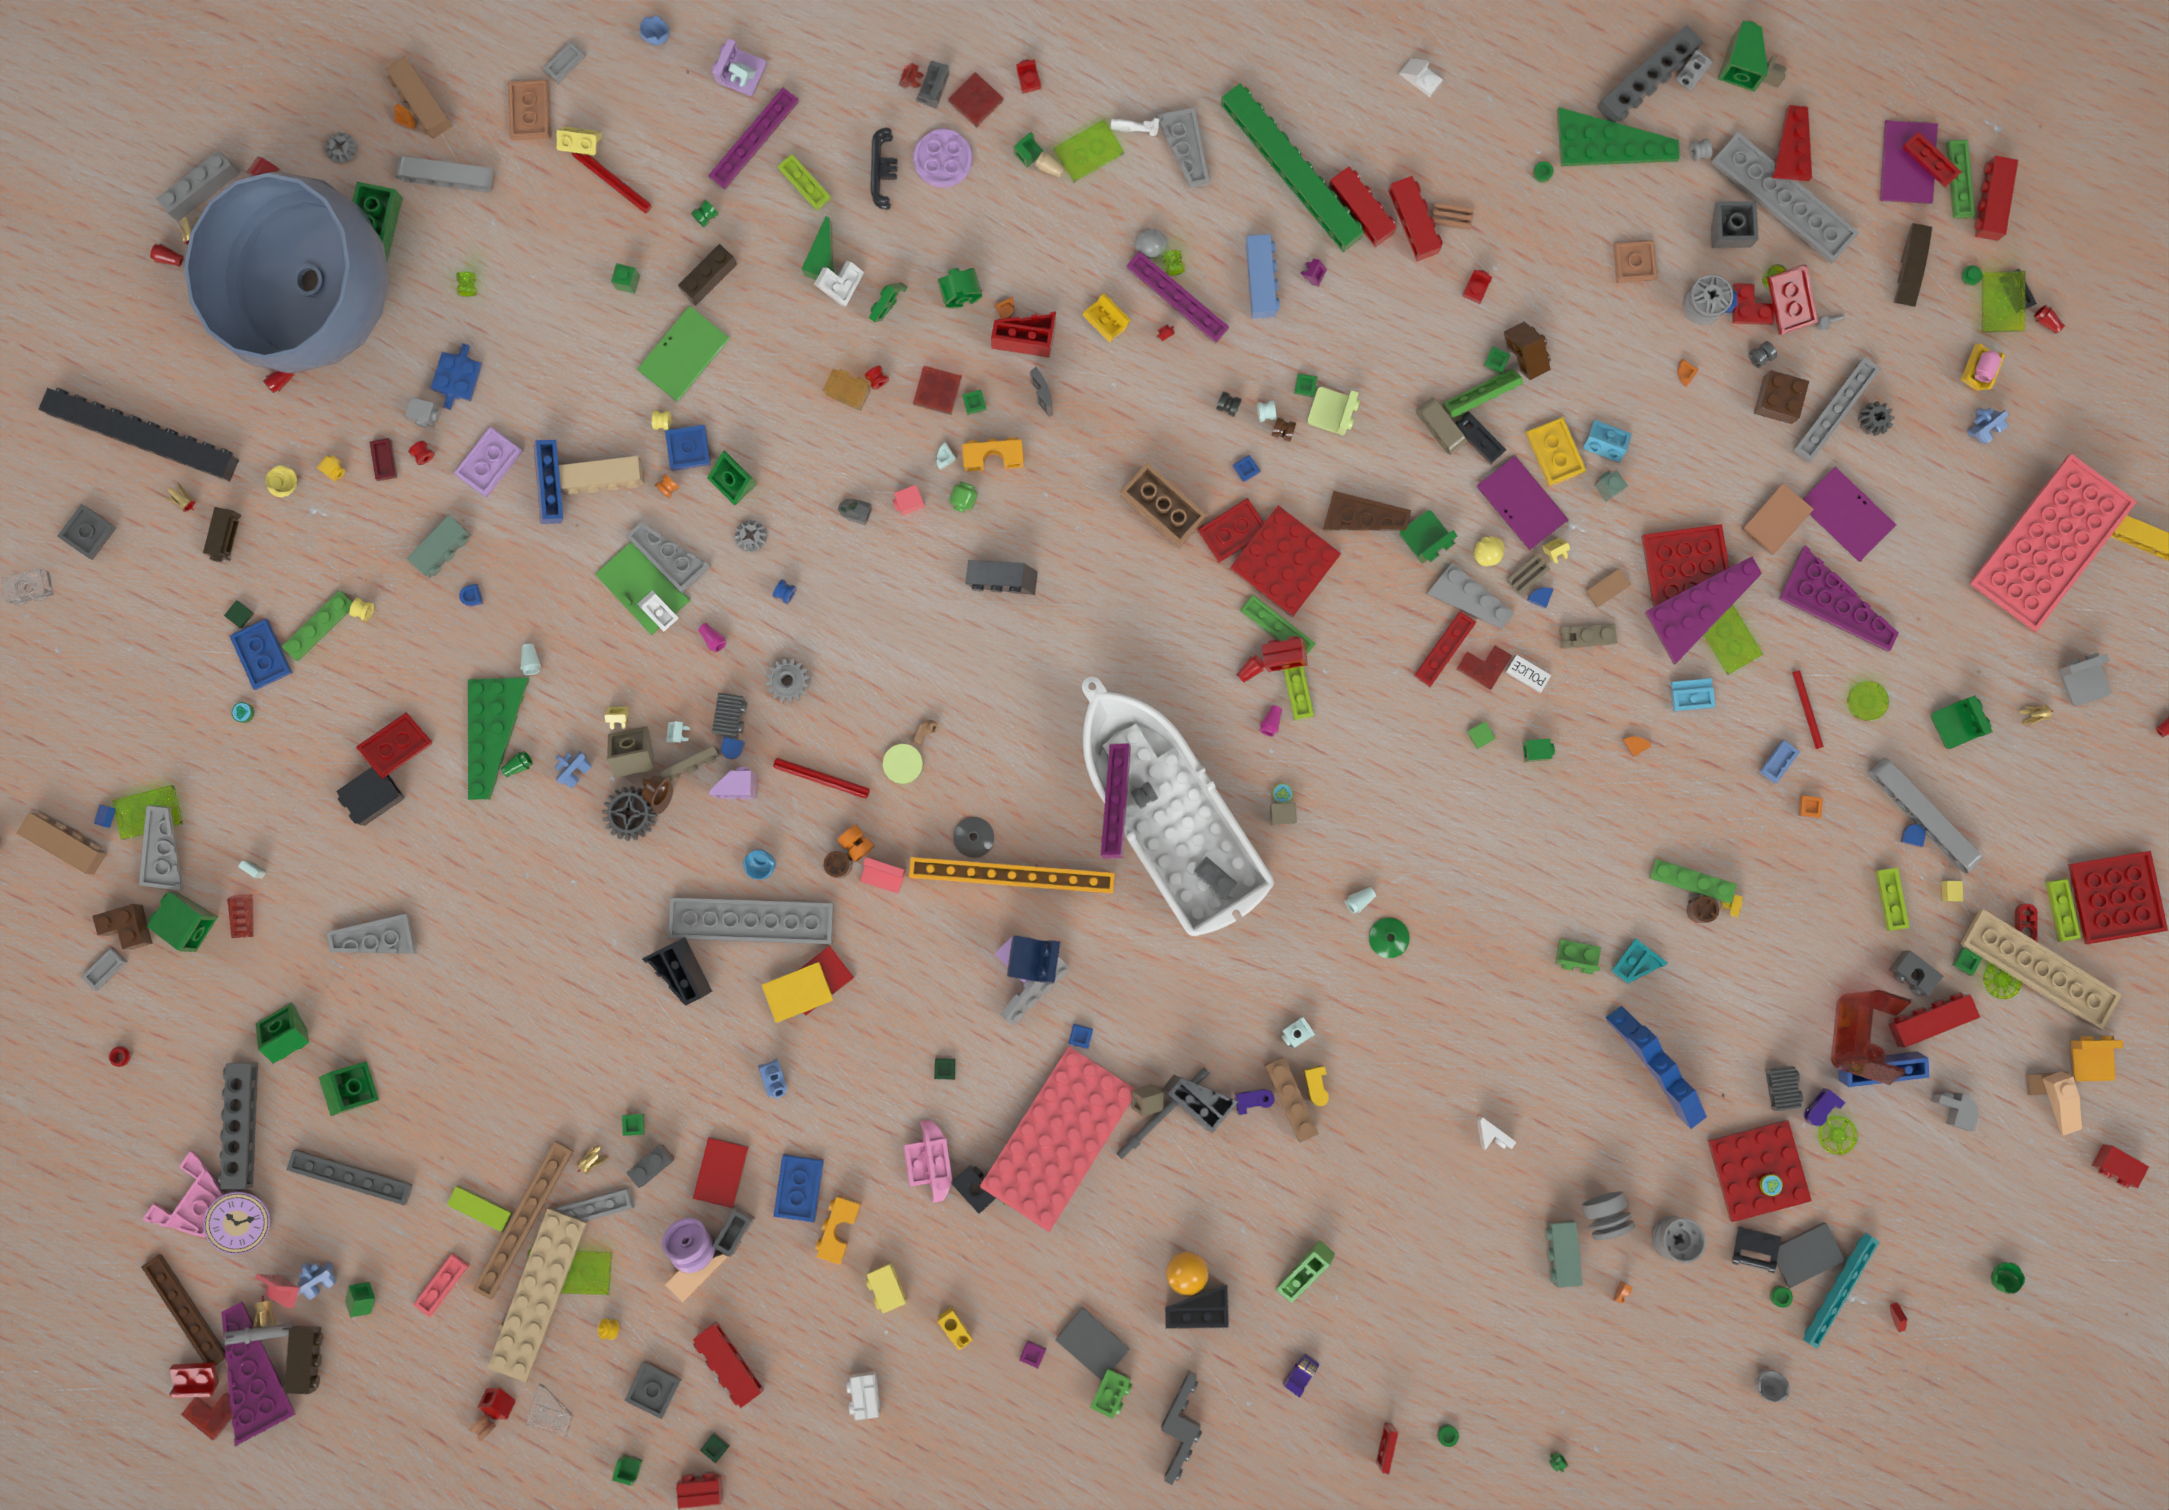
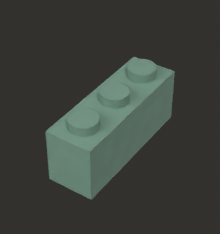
M448 515L406 559L422 574L431 578L440 572L441 566L445 562L450 561L455 556V552L459 547H463L468 543L471 534Z
M1573 1220L1547 1222L1548 1227L1545 1228L1546 1240H1549L1550 1248L1547 1249V1257L1551 1261L1552 1269L1549 1270L1550 1281L1558 1288L1583 1286L1577 1223Z

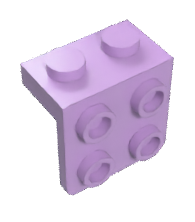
M728 38L726 44H723L720 49L718 62L716 61L713 64L712 73L716 83L752 96L765 70L766 61L738 50L736 41ZM740 62L755 70L754 78L748 79L744 87L740 86L741 78L739 76L736 82H732L731 76L734 73L729 71L731 63Z

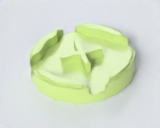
M899 744L886 752L882 765L884 773L890 780L897 784H908L916 780L921 774L923 760L916 748L907 744Z

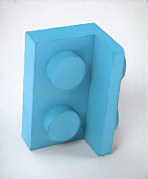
M1594 419L1583 449L1620 462L1628 449L1631 433Z

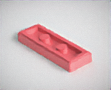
M452 1253L413 1305L428 1317H431L470 1265Z

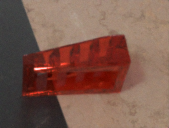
M252 894L230 896L227 898L231 938L253 937ZM237 902H244V905H237ZM245 910V914H237V911ZM237 919H246V922H237ZM237 927H247V930L237 931Z

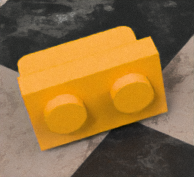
M2080 1036V1040H2070L2072 1070L2075 1081L2115 1080L2114 1049L2124 1048L2123 1040H2115L2114 1036H2101V1040H2094V1036Z

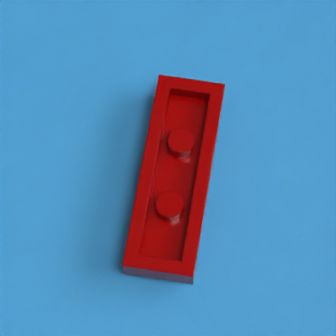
M1917 132L1902 147L1944 188L1961 173L1920 132Z

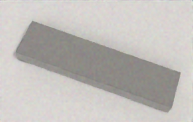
M625 1188L553 1209L583 1221H589L632 1209L634 1205L630 1189Z

